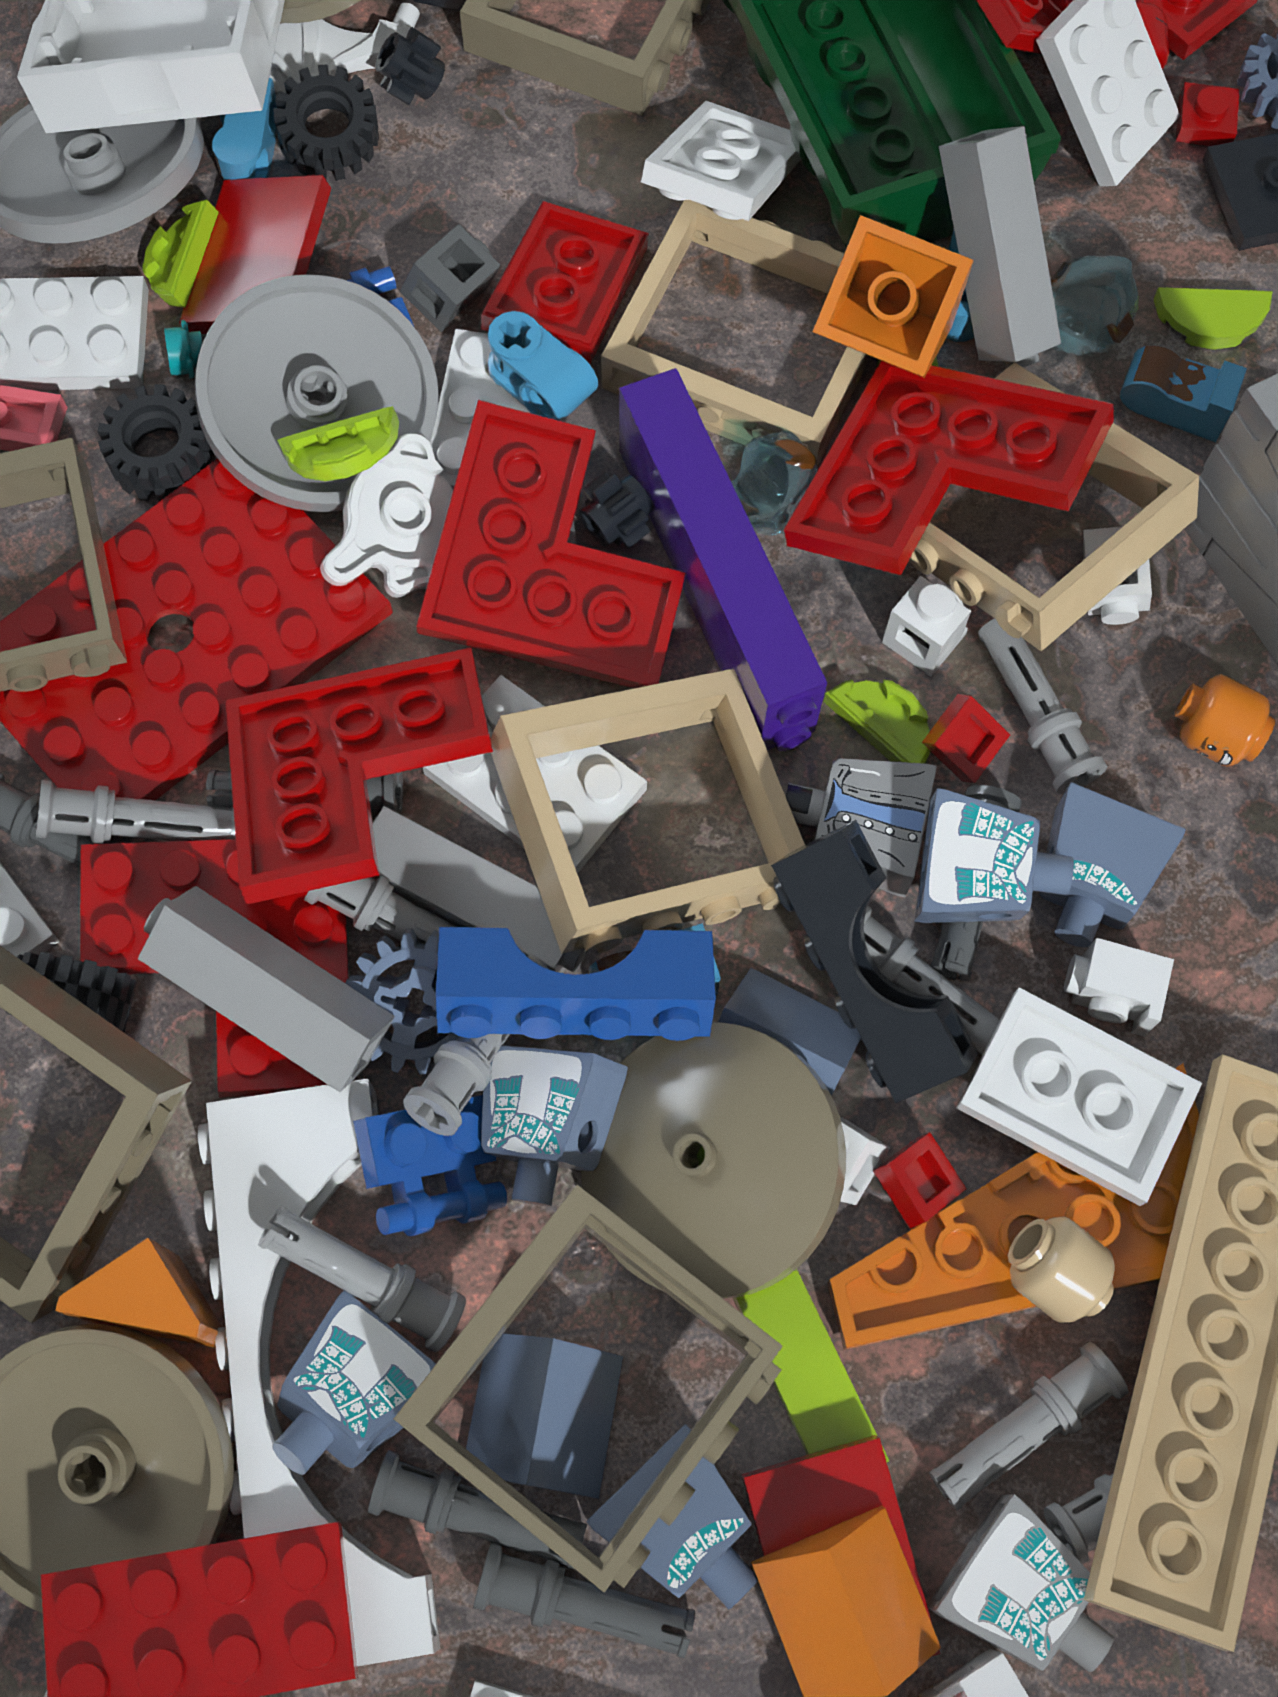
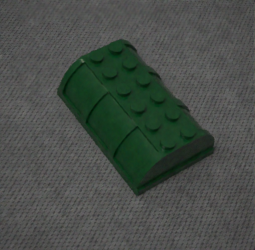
M722 0L726 7L736 15L746 35V44L750 58L760 78L774 91L790 123L791 139L806 169L817 177L831 206L834 227L846 248L860 215L927 242L952 236L954 225L939 146L985 130L1024 126L1034 182L1044 170L1051 155L1057 153L1061 140L1059 132L1012 48L1005 47L977 0Z

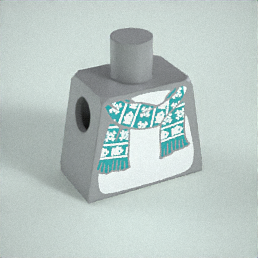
M1015 1494L1001 1495L927 1605L928 1610L940 1618L1028 1666L1041 1671L1050 1664L1060 1649L1091 1673L1104 1660L1114 1641V1636L1083 1612L1089 1603L1084 1600L1090 1572Z

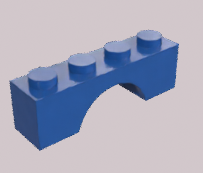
M439 927L436 981L438 1033L456 1034L464 1038H479L487 1034H524L534 1039H547L556 1035H593L604 1040H615L625 1036H662L674 1041L688 1040L695 1036L710 1037L716 1001L712 931L644 930L634 950L618 964L596 973L575 975L555 972L533 962L516 945L508 928Z

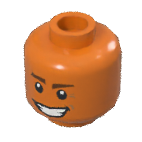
M1222 674L1208 680L1202 688L1194 683L1191 684L1181 698L1174 715L1183 720L1180 729L1182 743L1187 748L1226 767L1234 766L1243 759L1249 762L1253 761L1267 743L1276 721L1274 717L1269 715L1270 703L1263 694Z

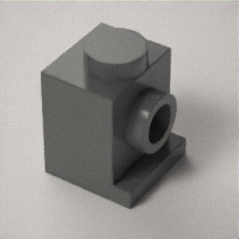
M458 224L414 262L400 293L442 333L457 315L489 287L501 265L492 257L489 249L482 241L472 237Z

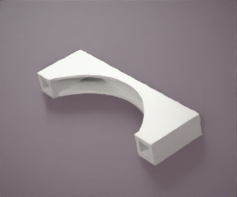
M369 1079L354 1080L341 1092H338L329 1085H321L206 1103L208 1123L199 1124L198 1126L200 1156L204 1165H212L214 1190L204 1192L205 1220L210 1232L217 1231L219 1257L210 1260V1283L214 1299H223L226 1326L218 1328L219 1332L215 1339L216 1354L220 1369H229L232 1398L223 1399L222 1413L227 1423L231 1441H236L238 1470H234L230 1508L233 1515L242 1514L244 1538L338 1522L324 1508L302 1475L295 1473L284 1465L272 1448L274 1442L283 1432L276 1415L271 1386L270 1341L275 1307L284 1276L291 1261L267 1248L259 1247L258 1243L265 1228L268 1230L273 1229L292 1240L293 1236L269 1223L278 1207L282 1205L291 1213L312 1223L317 1213L338 1187L362 1165L353 1121L379 1115L376 1091ZM342 1526L357 1666L437 1652L440 1649L432 1574L415 1577L380 1558Z

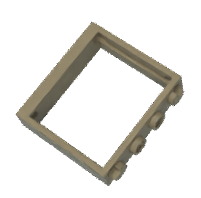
M466 0L460 10L463 46L466 52L643 116L654 93H658L659 90L664 92L670 75L671 61L675 54L678 56L684 54L691 37L692 22L696 14L701 16L705 14L711 0H666L635 60L509 15L516 0Z
M73 438L0 453V508L69 493L96 630L0 652V692L10 689L18 692L33 691L44 687L49 680L70 675L93 677L107 672L110 666L127 663L89 471Z
M0 946V1007L126 1096L36 1261L34 1262L0 1236V1300L30 1323H33L56 1309L59 1296L82 1280L192 1080Z
M576 1185L393 1419L605 1593L613 1580L625 1588L635 1572L641 1568L651 1553V1550L641 1542L657 1519L660 1518L670 1526L690 1500L696 1489L687 1483L686 1479L702 1457L714 1465L732 1442L739 1428L729 1420L746 1397L757 1405L768 1392L771 1384L782 1370L772 1361L783 1346L579 1185ZM584 1229L745 1355L599 1557L434 1423Z

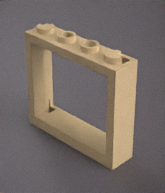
M684 200L601 355L602 388L619 395L620 387L677 368L706 430L783 461H788L793 456L777 446L775 442L785 439L796 441L804 445L815 456L817 460L815 468L805 469L815 473L871 356L849 347L846 348L814 416L811 417L639 349L636 346L692 241L827 294L845 253L835 250L825 242L811 241L785 231L770 221H759L751 218L749 221L744 219H726L715 214L711 207L692 200Z
M1015 362L994 378L1064 393ZM1113 423L1088 474L1140 506L1143 510L1040 598L930 522L915 548L910 562L923 574L929 575L932 573L949 585L963 603L969 606L977 605L991 615L1008 635L1018 639L1022 637L1038 650L1043 651L1197 518L1199 475Z
M734 669L500 716L490 738L493 752L490 753L561 954L585 948V951L598 949L600 954L619 946L623 942V938L642 934L644 930L678 931L683 927V923L702 918L706 925H713L737 916L742 911L741 908L761 904L762 909L772 910L779 905L781 901L775 891L773 882L776 874L771 865L805 844ZM713 721L769 863L589 907L536 758Z

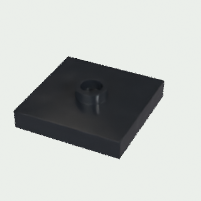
M1278 133L1208 147L1202 160L1238 250L1241 251L1278 243Z

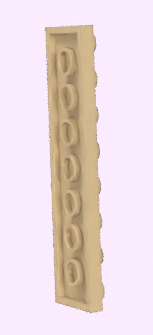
M1222 1054L1212 1061L1084 1600L1214 1648L1234 1652L1278 1446V1074Z

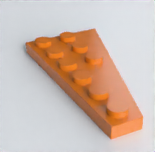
M1184 1063L1175 1068L1187 1075ZM1195 1100L1148 1202L1141 1206L1037 1152L968 1196L940 1211L927 1222L899 1236L829 1279L827 1283L843 1350L1036 1308V1305L1012 1286L1010 1277L1011 1263L1008 1260L1009 1249L1015 1237L1027 1224L1036 1219H1044L1046 1221L1049 1218L1067 1217L1108 1248L1112 1253L1115 1263L1112 1281L1114 1290L1160 1280L1199 1119Z

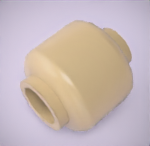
M1067 1217L1049 1218L1046 1221L1044 1219H1036L1027 1224L1012 1242L1008 1253V1260L1011 1263L1010 1277L1012 1286L1053 1320L1059 1323L1074 1322L1084 1316H1094L1101 1312L1109 1303L1114 1291L1112 1281L1115 1263L1112 1253Z

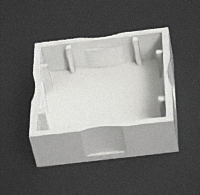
M45 0L38 17L33 22L17 78L46 133L262 111L285 0Z

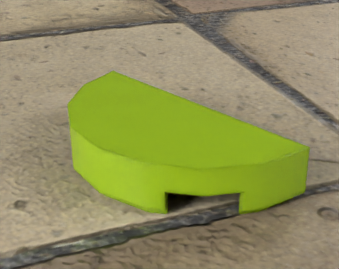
M208 200L183 207L182 210L186 215L177 220L167 231L160 226L155 231L146 248L142 268L143 273L149 279L151 289L170 306L185 308L219 213Z
M1158 287L1153 300L1158 318L1164 324L1168 321L1176 331L1187 336L1186 343L1191 346L1216 350L1236 347L1241 344L1245 337L1256 332L1270 310L1273 291Z
M393 406L385 407L289 435L277 441L290 469L302 477L320 481L344 479L371 468L388 454L398 438L399 420Z
M884 679L883 683L868 680L854 683L853 680H847L825 693L823 702L890 762L926 764L930 750L922 741L930 732L927 723L929 718L927 711L912 692L893 681Z

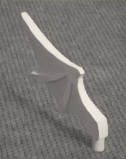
M401 3L393 21L380 19L373 33L344 30L331 25L323 19L304 23L280 24L269 76L273 80L276 96L278 91L286 94L284 82L290 76L299 84L301 82L299 70L308 67L311 76L319 75L318 65L328 64V71L331 76H335L337 66L347 69V74L355 71L375 69L378 53L385 40L394 32L406 38L411 27L414 28L420 16L419 10L410 3Z

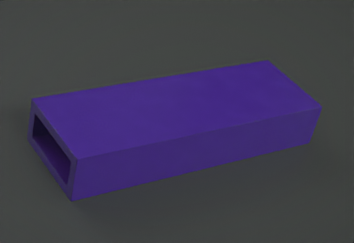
M677 368L620 387L619 452L630 475L643 486L652 500L654 510L649 514V517L673 569L686 573L682 588L720 671L735 670L766 749L769 750L776 747L778 751H787L805 743L811 737V733L816 730L827 681Z

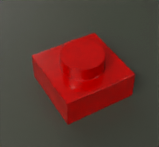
M1184 82L1178 99L1180 117L1177 119L1176 142L1206 146L1234 142L1237 135L1240 89Z
M957 694L922 743L961 781L976 783L1011 734L971 695Z
M931 1132L914 1139L873 1170L909 1228L927 1222L967 1189Z

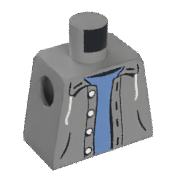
M839 758L832 762L825 791L788 783L786 799L796 823L817 828L814 838L816 840L857 820L886 876L879 889L896 896L906 897L915 875L937 766L921 763Z

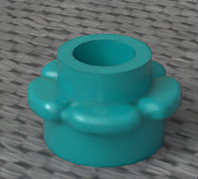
M181 320L182 327L164 328L171 376L189 374V379H193L195 377L194 368L197 367L198 356L202 346L201 331L188 332L187 321Z

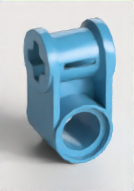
M511 311L499 315L490 324L488 330V343L491 349L488 359L490 377L497 385L504 388L522 403L531 414L563 422L597 390L599 386L598 378L589 363L579 353L562 344L538 324L533 317L523 312Z

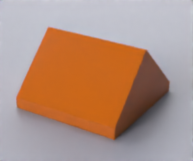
M860 215L812 332L925 378L952 328L974 261Z
M146 1238L60 1295L55 1309L59 1313L90 1324L122 1326L151 1336L216 1348L215 1339L219 1332L218 1328L222 1327L179 1255L150 1238Z
M883 1505L751 1562L803 1697L888 1696L941 1648Z

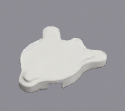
M407 433L400 436L386 456L371 468L358 473L347 490L343 507L344 533L342 539L325 556L320 565L322 576L332 585H346L368 569L378 568L384 574L385 591L392 597L400 598L418 589H427L453 489L450 483L442 476L443 468L436 461L432 445L425 437L416 433Z

